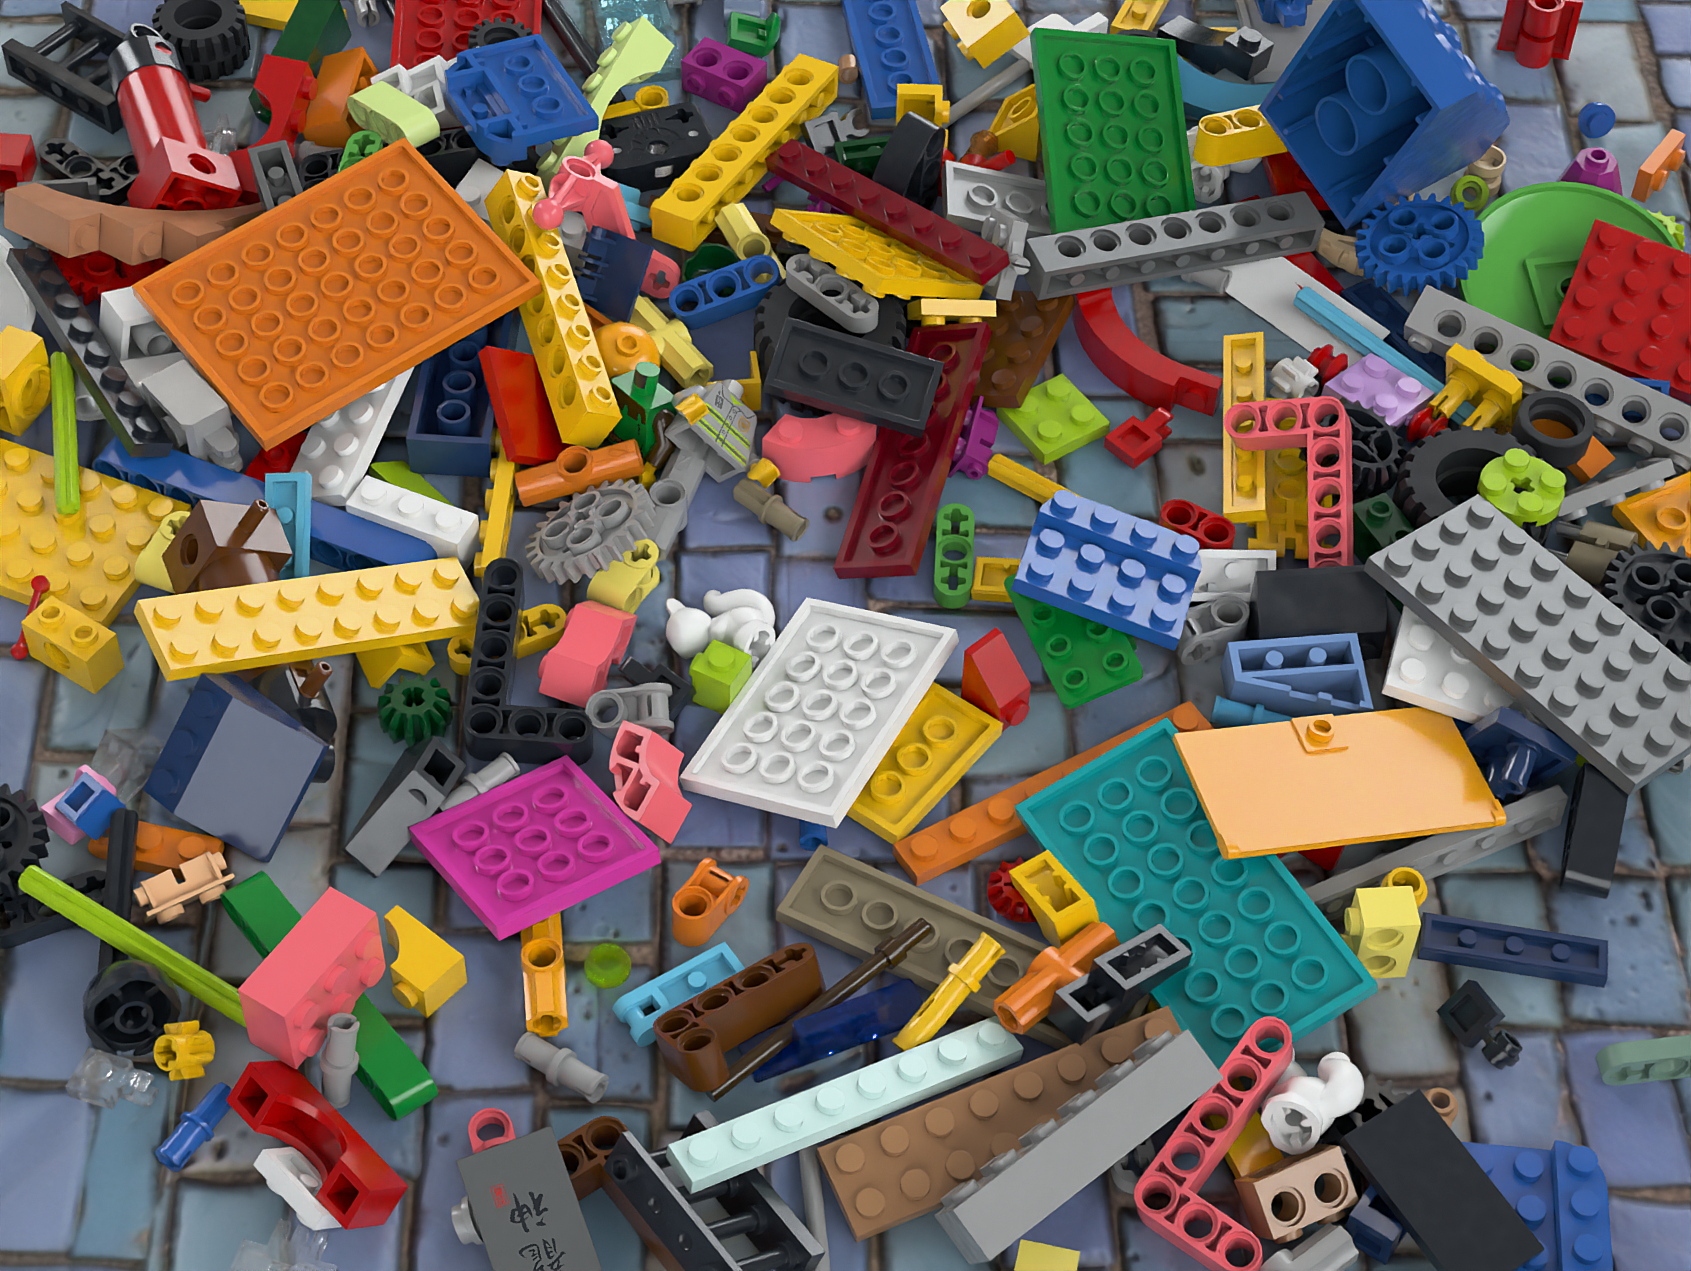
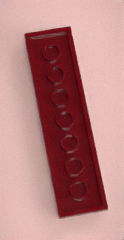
M987 322L913 327L906 352L943 362V370L922 438L880 426L833 567L839 579L917 575L992 334Z

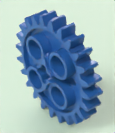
M1415 193L1413 201L1409 202L1403 196H1399V204L1396 206L1386 201L1384 202L1385 211L1373 209L1372 219H1363V229L1356 232V257L1359 269H1364V277L1366 279L1374 277L1375 287L1387 283L1388 293L1394 292L1398 287L1403 288V295L1406 297L1412 289H1417L1421 296L1426 285L1440 291L1441 285L1444 283L1451 288H1455L1456 277L1467 280L1469 279L1468 269H1478L1477 259H1483V247H1485L1481 220H1475V211H1465L1464 202L1451 206L1450 196L1438 202L1436 201L1435 193H1431L1427 200H1422L1420 194Z

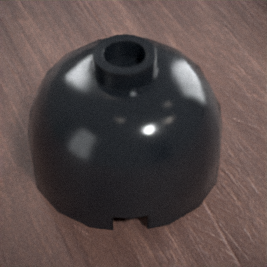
M138 959L118 960L103 967L89 982L83 996V1022L86 1033L94 1046L109 1055L118 1056L117 1051L127 1052L135 1049L133 1052L134 1056L146 1055L154 1051L155 1041L160 1036L166 1035L164 1025L178 1023L180 1011L182 1012L179 993L167 972L151 962Z

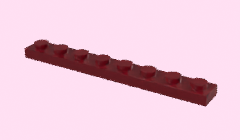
M793 138L765 158L767 170L981 286H984L1010 264L1007 251Z

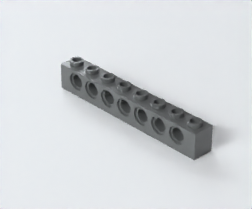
M1302 191L1026 239L1023 257L1030 262V266H1025L1029 271L1024 274V277L1037 300L1310 252L1316 250L1325 221L1306 192Z

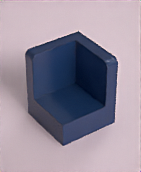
M1371 1184L1350 1213L1345 1228L1352 1237L1356 1248L1384 1265L1387 1264L1407 1234L1405 1228Z

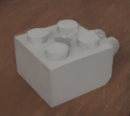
M184 358L141 381L146 403L173 442L171 449L235 472L243 469L242 458H240L238 452L240 437L231 420V416L234 413L198 371H195Z

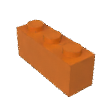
M363 46L323 57L319 74L317 75V95L313 101L309 102L306 113V125L302 132L305 140L314 141L317 146L345 148L348 139L353 134L364 131L354 121L347 107V98L373 85L370 78L380 74Z

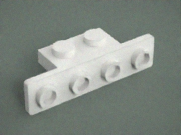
M1199 549L1198 554L1201 558L1202 568L1195 583L1191 601H1200L1201 605L1223 596H1235L1244 600L1249 607L1255 571L1276 570V550Z

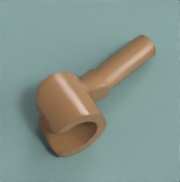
M852 54L843 55L838 60V79L844 84H852L858 78L856 57Z

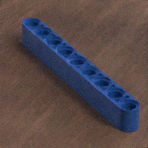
M117 435L112 438L92 463V468L96 472L191 504L192 510L200 499L250 506L255 499L265 501V482L171 449L168 457H130ZM311 499L310 559L347 572L438 559L433 547L420 538Z

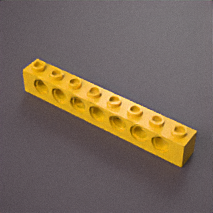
M801 53L789 65H785L781 73L764 87L763 92L754 101L747 104L736 120H732L727 129L717 139L712 140L708 149L698 159L692 161L684 174L679 179L676 178L670 188L660 198L654 200L649 211V219L652 221V238L693 252L717 227L714 218L718 216L721 209L732 202L738 204L768 172L765 158L791 138L797 141L802 135L799 125L819 117L837 98L839 66Z
M506 169L484 200L494 233L541 281L542 293L521 304L518 308L562 443L597 449L622 416L558 228L544 230L537 226L533 220L534 206L537 202L547 199L541 178L530 173Z

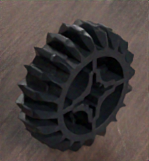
M1342 397L1339 401L1350 418L1352 431V491L1355 497L1362 501L1366 496L1372 498L1386 493L1388 489L1390 490L1397 481L1400 465L1407 454V451L1402 447L1405 440L1395 435L1397 431L1396 426L1388 425L1385 422L1386 415L1379 416L1374 413L1373 406L1366 409L1362 407L1359 400L1350 404L1347 399ZM1336 414L1325 416L1321 420L1320 426L1330 427L1334 425L1339 416ZM1299 447L1300 454L1298 458L1307 462V447ZM1329 454L1325 456L1320 466L1332 467L1339 460V455Z

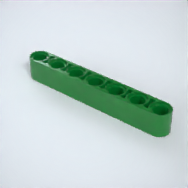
M262 870L220 894V899L230 919L263 960L302 918L271 878ZM363 992L356 1000L351 1015L357 1018L356 1022L359 1021L360 1023L355 1048L359 1055V1064L354 1074L391 1120L398 1122L437 1097L438 1090L424 1065Z

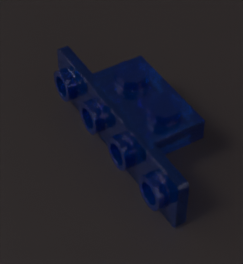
M905 979L850 999L840 1005L793 1021L792 1043L753 1072L751 1076L754 1082L760 1083L900 1031L924 1002L912 980ZM782 1025L763 1031L739 1044L738 1050L741 1056L748 1053Z

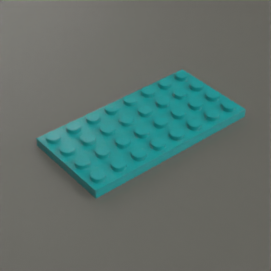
M1166 717L1014 807L1017 817L1043 852L1049 850L1094 899L1100 922H1105L1115 931L1116 937L1121 944L1161 924L1193 953L1189 966L1162 982L1148 994L1158 1009L1169 1006L1181 1031L1189 1030L1219 1070L1250 1026L1258 1019L1276 1017L1283 1020L1290 1028L1293 1044L1377 993L1378 986L1371 974L1276 854L1230 860L1223 859L1217 846L1215 834L1173 743V736L1179 733V731ZM1267 1038L1259 1043L1258 1048L1264 1052L1273 1053L1281 1049L1283 1043L1275 1038Z

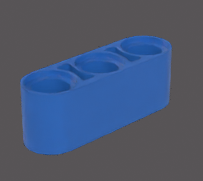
M763 254L756 255L679 284L670 293L669 305L675 319H679L688 330H695L757 307L764 298V295L773 286L780 287V282L783 279L778 264L772 257ZM768 273L773 275L770 281L759 284L755 282V279L761 274ZM727 287L735 288V292L731 296L726 298L718 297V293L722 289ZM690 301L698 302L694 310L689 312L681 311V307L685 303Z

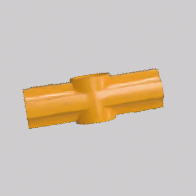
M561 912L521 930L522 949L520 956L524 980L527 1031L537 1033L540 1037L557 1036L562 1029L568 1027L567 979L563 954Z

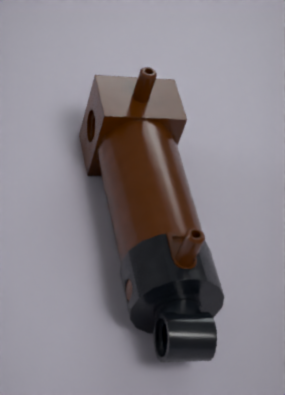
M200 499L163 553L162 559L175 595L281 581L279 573L293 553L276 510L269 508L266 501L255 499L250 506ZM312 659L226 672V674H236L330 746L311 783H326L331 778L335 767L334 747L329 740L333 738L338 727L336 715L324 687L325 682L333 672L331 666L326 662L320 661L314 667Z

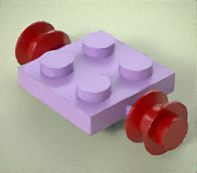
M1327 344L1322 348L1317 347L1308 357L1307 361L1319 370L1313 378L1323 377L1321 396L1334 397L1338 400L1343 397L1350 404L1359 400L1362 407L1366 409L1373 406L1374 413L1379 416L1386 415L1385 422L1388 425L1396 426L1397 429L1404 424L1407 426L1408 442L1412 443L1417 439L1422 440L1429 435L1434 438L1436 432L1447 429L1448 418L1443 416L1438 420H1434L1432 418L1433 409L1426 407L1433 400L1435 392L1422 385L1418 380L1393 367L1383 358L1369 353L1348 368L1347 354L1341 353L1337 357L1333 356L1334 347L1331 344Z

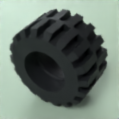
M164 0L165 4H160L155 9L156 14H153L152 17L153 29L163 39L171 42L179 51L189 80L195 79V82H204L206 79L213 81L223 75L229 76L233 74L234 69H240L244 65V61L248 60L250 56L249 50H251L245 10L243 5H240L239 0Z

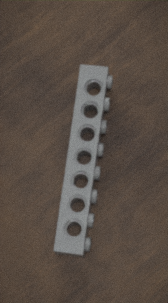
M1426 285L1404 324V339L1408 340V344L1412 348L1422 353L1434 352L1444 357L1446 362V353L1455 343H1458L1467 350H1476L1475 347L1481 343L1492 344L1496 350L1491 354L1481 355L1496 368L1508 370L1522 383L1523 400L1528 395L1542 390L1560 391L1570 394L1584 402L1592 412L1595 421L1593 432L1607 439L1618 438L1628 443L1627 446L1632 451L1642 456H1650L1652 454L1658 458H1671L1674 469L1678 473L1685 474L1691 471V406ZM1446 326H1452L1457 328L1460 333L1455 337L1449 338L1441 335L1439 330ZM1517 360H1526L1533 367L1528 371L1521 372L1514 369L1511 364ZM1553 377H1563L1569 382V385L1565 388L1557 389L1552 387L1548 380ZM1590 394H1599L1605 398L1606 403L1601 406H1593L1586 401L1585 397ZM1627 411H1636L1642 415L1644 420L1639 423H1629L1623 418L1622 414ZM1665 428H1672L1679 432L1681 438L1676 441H1668L1661 436L1660 431Z

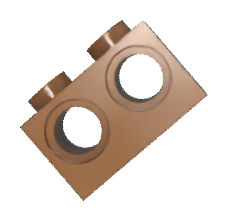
M1316 1144L1307 1152L1291 1155L1234 1180L1253 1234L1256 1237L1272 1239L1275 1244L1286 1243L1302 1236L1301 1228L1317 1222L1318 1225L1335 1222L1346 1215L1344 1209L1359 1202L1340 1146ZM1322 1175L1325 1181V1189L1321 1197L1317 1198L1314 1184L1316 1179ZM1279 1193L1283 1201V1207L1280 1214L1275 1217L1271 1210V1203L1275 1195Z

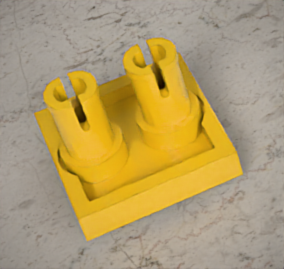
M1455 343L1446 353V386L1426 407L1433 409L1434 418L1442 413L1439 418L1445 416L1449 420L1450 416L1466 400L1476 409L1460 426H1472L1473 430L1482 431L1483 427L1492 428L1494 426L1503 433L1511 435L1514 420L1522 402V383L1510 371L1500 370L1488 363L1476 350H1467L1458 343Z

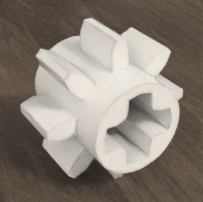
M1296 356L1293 361L1290 358L1282 359L1274 366L1270 373L1269 381L1275 386L1269 393L1274 398L1281 399L1314 397L1319 388V383L1313 377L1319 370L1306 359L1303 360L1299 356Z

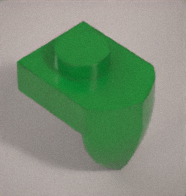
M732 11L727 20L726 45L742 52L762 57L767 56L772 52L780 37V19L775 12H772L765 20Z

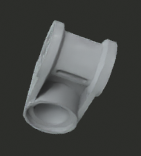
M1223 596L1214 601L1188 608L1185 619L1187 622L1184 623L1181 637L1177 644L1179 648L1178 656L1183 664H1199L1206 659L1224 654L1228 642L1246 641L1249 608L1244 600L1235 596Z
M645 683L635 687L601 690L589 698L586 703L585 713L591 719L592 725L610 739H615L623 720L652 730L659 736L667 735L674 731V722L669 720L668 697L672 695V686L665 683ZM617 706L619 709L616 718L611 722L603 723L604 713L609 708Z

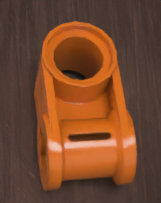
M709 857L703 859L692 876L675 893L672 899V935L674 939L687 947L704 945L726 918L741 905L749 888V879L742 875L735 877L718 868L717 862Z

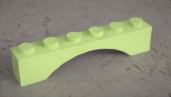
M644 16L630 24L625 21L614 31L611 37L614 40L612 46L600 55L597 60L598 70L582 86V89L585 91L583 96L599 117V130L586 132L579 136L553 140L554 145L551 150L547 151L537 162L536 168L539 171L536 176L541 178L546 196H548L550 182L558 173L563 159L567 156L584 157V150L587 144L599 139L603 115L616 92L623 86L639 84L659 72L671 53L674 45Z

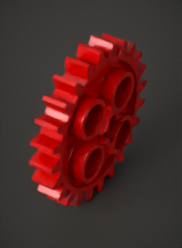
M48 249L49 254L77 297L83 296V302L86 306L93 300H99V307H101V294L103 292L131 287L136 282L172 263L161 257L131 266L100 250L67 258ZM116 267L120 268L121 278L119 277L116 271Z

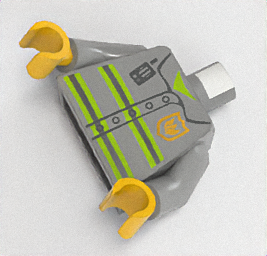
M726 379L721 383L714 382L706 387L695 385L677 392L672 398V405L678 411V414L668 426L664 435L680 449L694 451L700 459L704 460L706 464L705 472L718 483L744 471L749 479L758 480L762 487L767 489L780 476L778 468L766 458L760 459L757 456L754 435L757 417L740 400L744 392L740 383L732 379Z

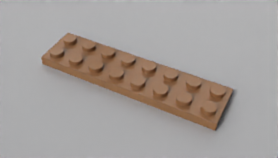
M1169 1006L1096 1034L1081 1046L1078 1043H1074L817 1148L816 1155L856 1243L943 1207L944 1205L940 1199L963 1182L966 1184L972 1179H975L976 1182L981 1180L984 1176L979 1169L1002 1152L1005 1154L1013 1148L1016 1152L1020 1150L1022 1145L1018 1139L1041 1122L1044 1124L1052 1118L1055 1122L1061 1117L1056 1110L1065 1102L1079 1093L1082 1095L1091 1088L1094 1092L1099 1089L1094 1081L1116 1064L1121 1065L1128 1059L1134 1062L1136 1057L1132 1051L1154 1035L1158 1036L1166 1030H1169L1172 1035L1182 1032Z

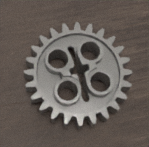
M618 479L612 486L606 480L596 490L593 485H590L586 493L582 495L578 492L573 493V500L569 503L559 502L560 509L557 512L551 511L546 513L548 521L535 525L539 532L529 535L528 538L532 543L525 546L528 552L526 558L539 578H545L548 583L557 580L559 585H562L569 578H571L573 583H577L583 574H587L589 579H591L599 568L608 571L609 563L613 560L622 562L624 560L622 554L625 551H635L637 549L634 544L635 541L644 540L648 537L644 530L654 527L651 519L657 516L654 510L656 506L641 483L636 485L632 479L625 484L622 479Z

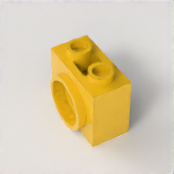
M949 0L940 7L948 19L943 23L946 30L955 41L961 38V41L956 44L969 62L975 58L983 69L1031 34L1007 0Z
M8 325L0 333V430L21 437L52 401L51 368L43 337L38 336L34 332L24 331Z

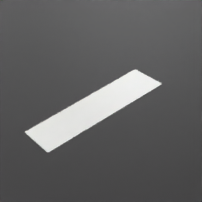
M1284 257L1221 267L1232 271V278L1225 292L1311 353L1317 347L1322 348L1327 344H1331L1334 347L1333 356L1337 357L1341 353L1347 354L1348 368L1364 358V356L1294 306L1293 301L1296 294L1301 290L1298 285L1303 288L1310 287L1381 340L1390 333L1385 327Z

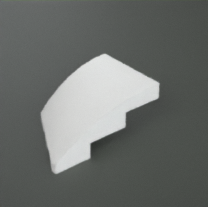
M438 55L410 70H406L402 65L398 64L370 78L372 84L384 81L428 107L435 115L440 129L463 126L446 99L445 70H448L457 62V57L445 61Z

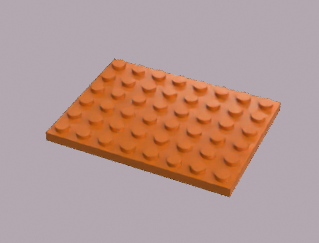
M405 137L131 285L136 299L214 391L226 402L231 411L265 451L270 450L542 293L541 281Z

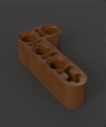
M808 943L788 945L659 1016L653 1023V1031L667 1070L695 1092L711 1091L723 1085L729 1078L730 1073L723 1053L804 1009L826 992V985L815 949Z
M600 1116L557 1141L566 1169L574 1172L569 1177L577 1200H582L602 1187L667 1271H685L603 1169L613 1149L600 1150L597 1148L603 1145L615 1146L622 1132L629 1131L625 1124L612 1116Z

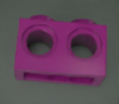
M704 37L681 60L682 89L741 114L747 104L754 101L767 85V62Z

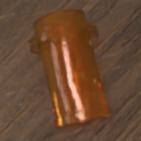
M981 130L974 133L970 138L971 145L964 155L978 154L985 159L994 156L998 151L997 136L989 130Z

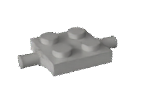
M992 207L990 217H986L984 220L980 238L1007 251L1010 264L984 285V290L995 298L1011 301L1017 275H1024L1029 271L1025 266H1030V262L1023 257L1024 242L1029 223L1008 210Z

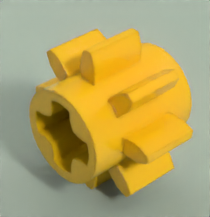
M198 1020L165 1024L164 1031L166 1035L160 1036L155 1041V1062L160 1069L170 1071L169 1079L171 1081L205 1076L203 1066L208 1065L214 1059L215 1045L212 1036L204 1030H199Z

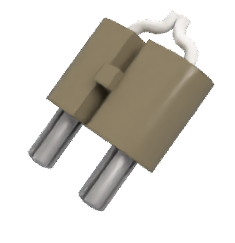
M1587 520L1583 527L1559 521L1555 528V534L1577 541L1573 544L1569 554L1548 548L1545 549L1555 555L1584 581L1601 588L1599 583L1611 559L1615 560L1620 550L1628 552L1632 544L1637 545L1638 533Z

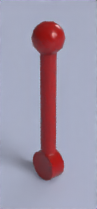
M43 575L35 576L31 581V587L34 592L26 617L39 606L42 594L50 589V582ZM23 629L21 630L18 642L10 650L11 656L17 660L26 658L28 654Z

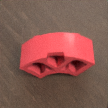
M837 413L819 418H798L785 414L762 438V458L770 460L780 472L778 478L783 480L811 483V477L835 474L836 479L845 477L868 464L876 441L877 425Z
M592 600L575 604V607L567 615L564 635L557 645L549 650V653L543 657L540 663L538 678L542 680L538 692L586 708V703L593 694L606 690L608 687L606 680L611 663L620 665L638 615Z
M623 720L615 737L609 762V770L614 773L616 791L612 792L613 796L625 814L663 841L671 844L692 807V804L683 798L678 787V770L684 753L654 731Z

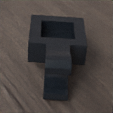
M628 656L618 668L624 674L623 678L634 687L645 683H665L671 685L672 695L668 697L669 720L672 722L696 694L692 685L661 663L653 672H650L634 658Z

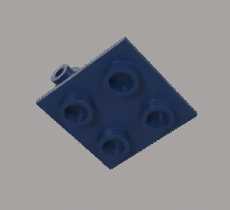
M592 225L591 231H586V238L581 250L588 253V255H578L579 259L585 261L584 267L576 265L574 267V270L582 272L581 276L573 274L583 303L585 302L593 309L629 323L654 247Z

